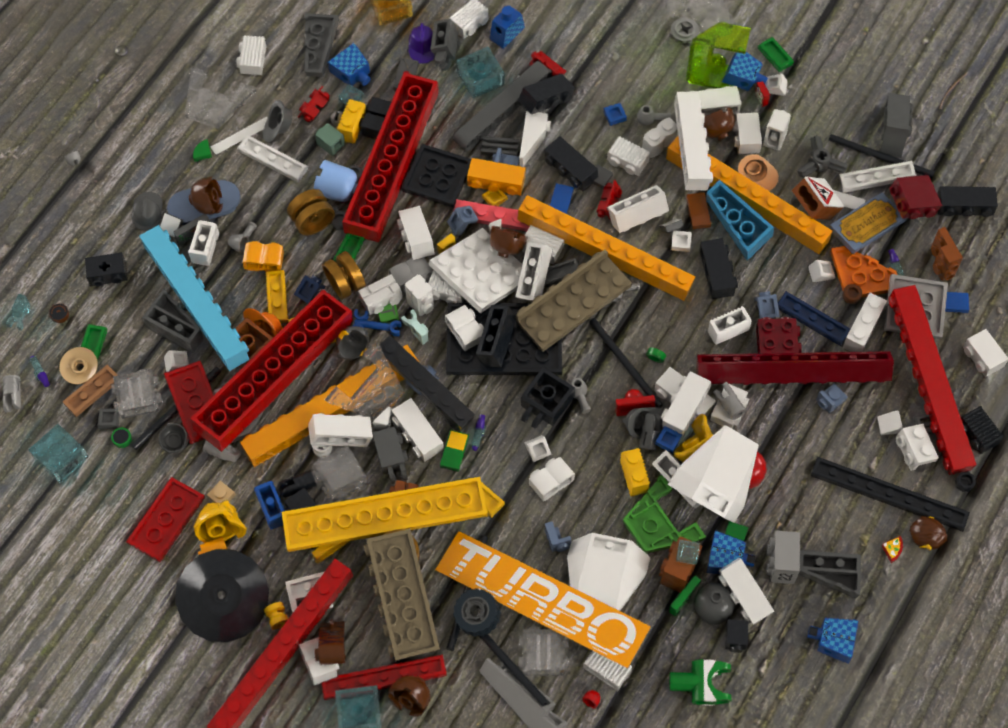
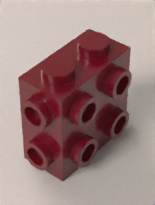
M929 175L896 178L889 188L902 219L930 218L935 216L942 206Z
M764 317L757 320V353H802V344L798 343L800 326H797L796 318L782 317L780 319H771L770 317Z

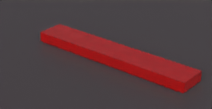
M443 654L337 675V677L321 683L324 700L390 688L397 679L403 676H418L424 680L447 676Z

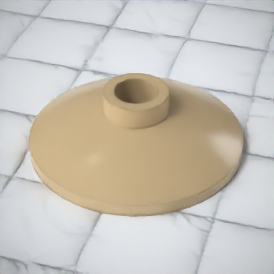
M76 347L70 349L63 355L60 361V373L71 384H84L96 374L98 368L97 358L87 348ZM83 365V369L79 371L78 367Z

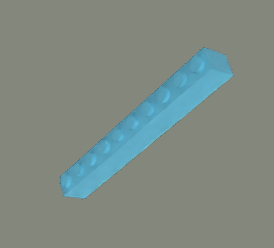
M157 225L139 235L144 248L227 369L231 371L250 360L247 354L249 351L248 346L244 341L240 342L237 330L230 328L231 323L228 317L221 315L223 312L218 303L214 304L212 302L214 299L209 290H204L205 286L200 278L196 279L193 267L186 265L188 262L183 254L179 255V248L175 242H170L171 237L167 230L163 231Z

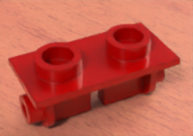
M542 51L532 53L531 57L533 59L529 65L532 66L535 62L540 61L553 72L552 77L559 74L564 75L567 72Z
M323 86L319 90L314 89L309 96L311 98L309 103L304 102L299 108L301 113L298 118L303 115L306 122L313 121L320 112L315 106L322 109L329 101L330 95L327 92L323 93L321 91Z
M616 180L613 181V184L607 183L604 186L601 199L606 201L599 202L596 211L598 217L608 216L610 219L608 206L617 203L622 196V189Z

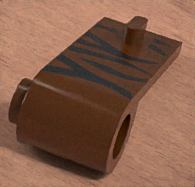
M330 619V622L320 623L318 649H315V661H319L320 665L345 663V621L334 622V619Z

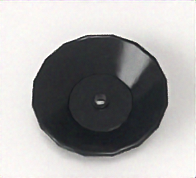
M215 549L198 555L184 568L177 582L175 603L181 620L193 634L211 642H231L245 637L260 624L265 614L264 609L268 606L269 587L263 570L251 557L236 550ZM220 591L225 592V597L223 599L218 598V593Z

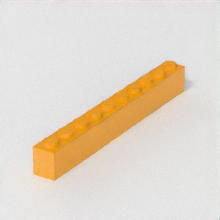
M677 136L667 149L666 159L683 169L679 137ZM707 153L708 157L711 158L709 169L710 172H713V182L709 184L710 187L720 180L772 226L817 254L822 252L830 241L833 232L831 229L815 219H811L807 214Z
M528 195L518 209V221L529 226L533 225L562 238L564 243L590 256L606 250L608 257L621 271L685 301L692 288L696 276Z
M403 346V348L418 361V359L411 351L409 346ZM378 359L371 366L363 367L354 376L346 377L342 383L329 387L323 394L315 395L306 404L298 405L287 415L279 416L270 425L262 426L258 432L245 436L240 441L242 450L253 467H256L309 436L308 424L313 414L344 415L405 378L393 369L388 368Z

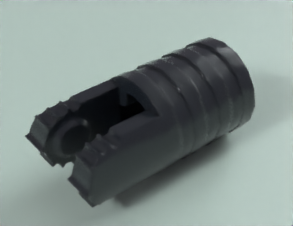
M311 469L279 482V488L282 489L281 494L285 498L294 495L303 488L308 490L317 486Z

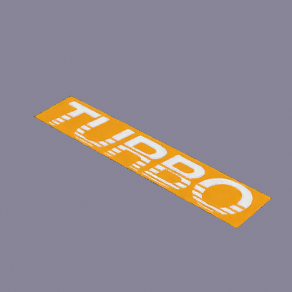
M460 531L456 534L435 569L473 590L478 588L479 590L483 589L489 592L497 602L626 668L629 667L651 626Z

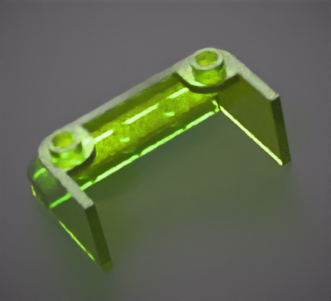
M720 22L694 37L690 46L686 80L694 85L715 89L725 86L733 87L722 82L729 65L726 64V58L723 55L713 53L714 48L745 54L751 28Z

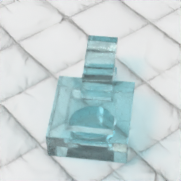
M18 294L11 309L13 313L6 322L7 327L11 328L13 323L18 322L16 327L22 331L24 326L22 320L30 310V303L25 295Z

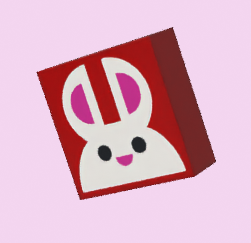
M763 81L758 82L755 94L763 107L768 105L770 93Z

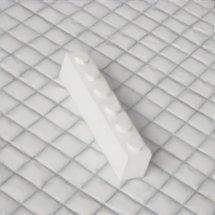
M677 92L674 107L685 190H708L709 184L713 182V172H710L709 169L711 158L707 155L709 144L705 141L707 129L703 127L705 115L701 113L703 101L699 99V92Z

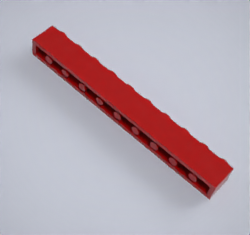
M916 285L893 289L889 296V305L894 309L895 323L900 327L901 341L906 345V356L912 363V374L918 381V392L924 399V410L930 417V428L936 435L937 449L943 456V467L948 471L949 475L970 471L977 464Z
M337 559L332 561L206 727L239 728L298 650L299 644L304 642L353 577L351 569Z

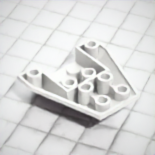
M724 425L677 468L668 485L723 518L735 523L745 506L759 445Z
M597 533L587 534L573 540L567 555L570 587L620 611L646 577L651 557L633 541Z

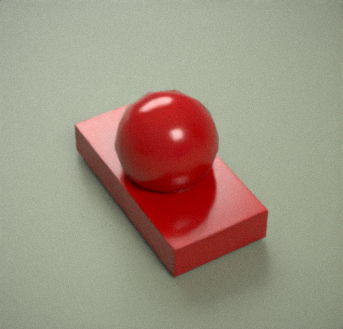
M637 389L628 390L623 399H616V416H626L628 412L635 408L655 407V396H643L641 391Z

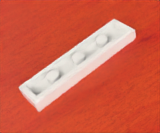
M249 135L237 147L238 152L299 183L308 170V166Z
M907 161L839 174L843 193L893 184L896 178L916 176L913 162Z

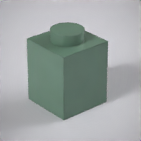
M328 123L320 127L315 134L317 145L332 156L345 145L344 135Z

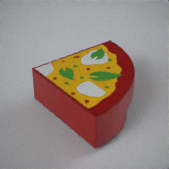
M901 536L882 544V548L891 563L895 562L902 552L903 541Z

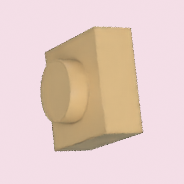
M219 481L207 494V497L214 503H221L226 500L230 502L236 494L222 481Z

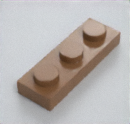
M106 365L67 397L63 404L77 417L121 379Z

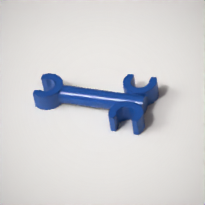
M355 309V321L352 326L390 331L393 336H400V331L394 330V328L402 327L401 321L395 320L391 324L367 321L369 317L368 311L365 310L363 316H358V309Z

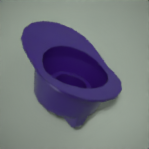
M423 23L415 27L409 36L410 57L421 64L429 63L435 58L431 50L433 30L428 26H424Z

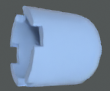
M324 160L320 165V168L323 169L321 175L316 176L314 189L320 190L328 199L338 202L349 201L353 197L358 185L357 174L350 168Z

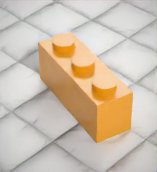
M472 158L467 174V186L475 189H486L492 192L501 190L509 195L521 196L525 182L526 167Z

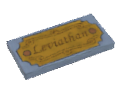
M880 193L830 224L829 229L833 231L832 233L852 254H855L904 223L906 219H902L897 207L883 193Z

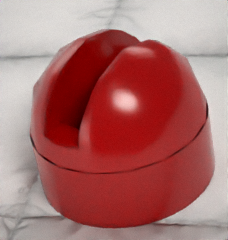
M589 690L582 698V701L587 706L595 709L599 705L601 697L597 691Z

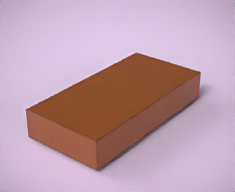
M705 192L687 194L686 200L692 229L711 227Z

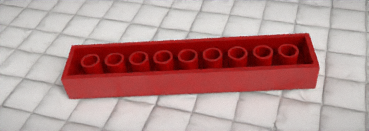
M403 73L342 221L344 233L380 242L438 97V81Z
M322 290L190 418L193 430L222 452L338 337L342 330H345L352 323V310L325 290Z

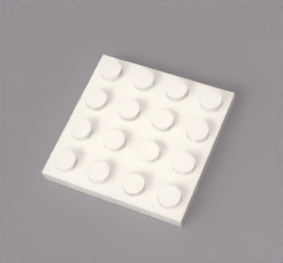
M483 228L430 259L428 264L479 313H482L490 308L491 305L496 304L517 290L523 265L513 255H509L508 258L498 256V251L494 250L490 245V234Z

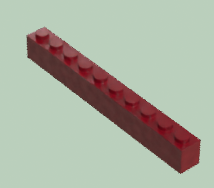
M890 351L697 354L696 374L711 381V384H724L725 382L743 385L750 383L764 385L769 383L806 384L808 382L824 384L827 382L864 383L866 381L882 383L892 381L894 360Z

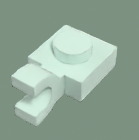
M412 309L410 315L413 318L407 319L403 316L401 321L406 326H409L414 336L424 345L429 341V330L425 324L418 322L417 314Z

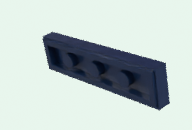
M787 291L778 301L780 311L792 318H796L800 323L839 346L843 344L851 330Z

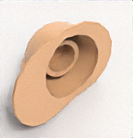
M751 154L741 159L738 165V172L768 191L777 185L778 172L763 157Z

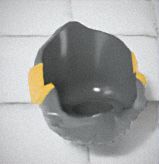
M359 326L347 327L345 330H342L338 335L336 343L339 358L356 359L361 357L370 343L367 330Z

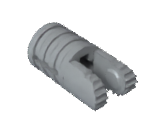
M17 375L3 377V410L6 413L12 410V405L15 409L21 408V378Z
M725 382L722 385L729 396L724 399L721 392L717 389L713 393L730 415V418L735 420L745 414L747 409L743 407V404L737 398L732 388Z

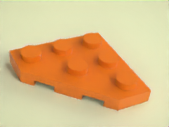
M845 246L831 248L830 250L842 291L847 285L855 284L862 290L861 298L868 297L869 293L874 295L888 293L890 275H897L896 270L890 267L886 268L879 264L878 260L867 254L863 255L859 252L852 254Z

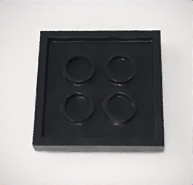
M422 144L402 186V192L454 208L466 181L471 159Z

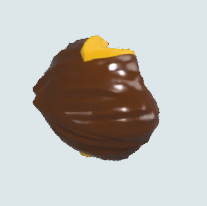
M920 517L910 526L909 531L912 539L919 548H927L931 551L939 548L947 541L944 526L933 517Z

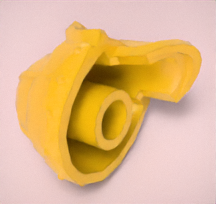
M704 414L698 415L691 424L695 435L685 440L674 451L673 457L682 463L713 436L707 423V417Z
M228 500L221 503H207L199 513L193 526L195 536L204 543L223 537L224 541L234 535L237 538H242L247 530L246 526L239 519L236 508Z

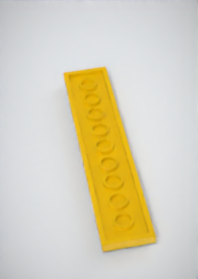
M480 477L282 512L288 552L381 536L392 530H406L410 528L414 530L488 516Z

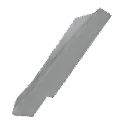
M489 658L485 660L480 673L529 728H565L568 725L566 721L552 712L556 703L541 690L539 691L548 700L544 707L538 703L503 663L499 666Z

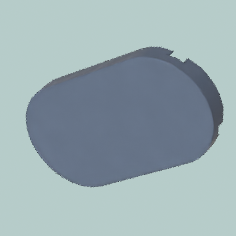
M225 180L217 181L222 192L219 204L223 203V207L220 213L207 215L209 219L230 214L236 209L238 203H240L241 196L235 184ZM192 188L177 192L168 201V213L183 219L182 225H186L203 215L189 202V194Z

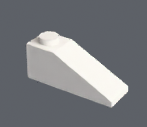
M526 111L519 157L520 167L525 166L546 139V132H550L551 121H548V113L537 112L531 115Z

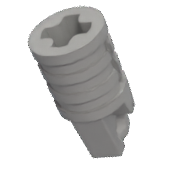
M207 440L203 447V452L232 462H236L241 453L240 450L232 447L230 444L221 452Z

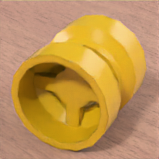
M283 602L270 604L264 609L266 617L270 619L269 624L272 630L282 628L289 619L288 615L284 612Z

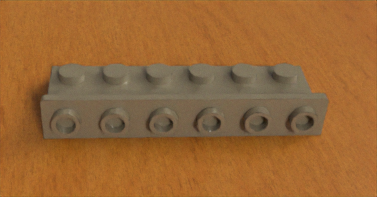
M606 250L597 252L587 263L580 264L572 274L565 275L557 285L550 286L542 296L535 297L530 305L520 308L516 314V322L537 347L544 352L632 286V282L611 261Z
M411 528L366 539L367 544L363 545L366 557L370 556L372 564L368 565L371 577L375 576L376 584L373 585L375 596H380L381 600L378 609L380 617H385L386 625H383L385 637L390 638L391 645H387L390 658L394 657L395 661L439 650L440 647Z

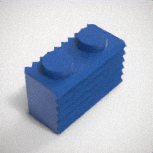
M273 481L256 486L254 490L270 530L282 526V512L285 510Z

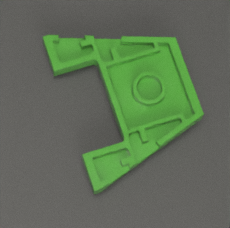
M663 475L659 476L654 485L647 490V493L623 519L624 525L646 554L669 549L672 542H677L680 536L694 543L706 539L705 534L696 522L678 532L657 503L658 499L672 492V487L668 485Z

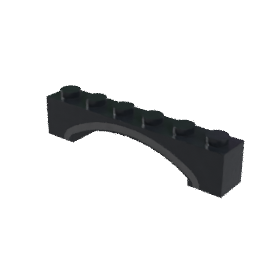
M390 335L376 348L375 356L384 365L400 374L421 392L439 411L445 422L455 431L461 432L473 420L475 414Z

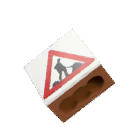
M805 177L792 189V192L811 219L831 220L845 207L823 178Z

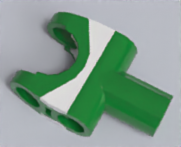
M716 660L692 661V673L670 672L669 691H691L692 704L712 706L730 703L732 701L731 694L717 690L712 684V678L721 675V673L731 672V665Z

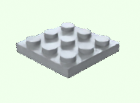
M891 274L884 330L901 333L900 327L895 323L894 309L889 305V296L893 289L916 285L933 338H943L948 283Z

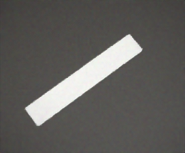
M268 117L211 146V149L217 155L243 141L247 135L252 136L264 129Z

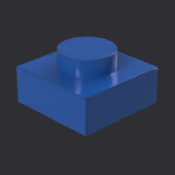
M621 103L603 109L610 126L627 121V116Z
M664 426L655 445L673 454L682 438V434Z

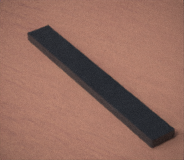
M817 457L811 476L921 517H933L941 524L962 532L965 529L970 514L969 511Z

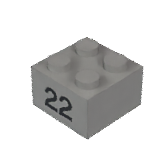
M775 531L774 536L770 537L769 544H767V556H770L766 569V574L770 576V583H795L800 572V532Z

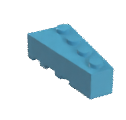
M720 180L707 191V203L748 261L773 237L774 227Z

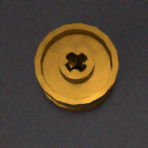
M318 189L307 190L299 194L289 203L287 213L295 223L296 228L305 236L314 235L329 226L335 217V211Z
M344 251L337 255L336 262L330 259L322 264V269L329 284L341 300L351 295V289L357 292L366 287L360 269L348 252Z

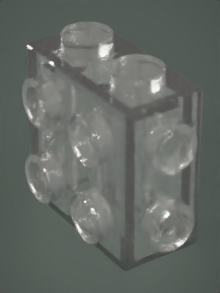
M140 369L138 372H125L118 376H113L114 384H111L113 396L116 395L117 401H114V408L116 413L119 412L122 419L160 411V404L163 403L161 393L157 392L160 382L158 375H154L152 369Z
M349 446L337 448L331 455L327 457L322 456L313 463L315 469L313 475L317 482H322L324 495L326 498L330 497L333 503L343 501L349 494L362 491L368 485L367 477Z
M538 627L523 629V636H519V649H523V656H519V669H523L524 675L564 676L565 669H569V657L565 656L564 650L568 649V638L550 628L548 630L539 629Z

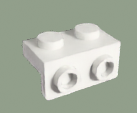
M923 424L902 428L896 435L897 445L901 448L904 461L911 471L915 470L919 465L936 462L939 459Z

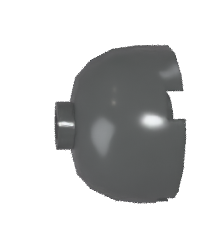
M711 582L704 585L695 596V612H697L702 621L708 624L719 625L732 616L735 608V603L730 596L732 591L721 583Z

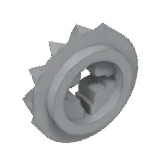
M679 18L671 26L672 37L684 43L686 41L692 42L698 36V24L690 18ZM682 28H683L684 30H688V34L685 33V32H682Z

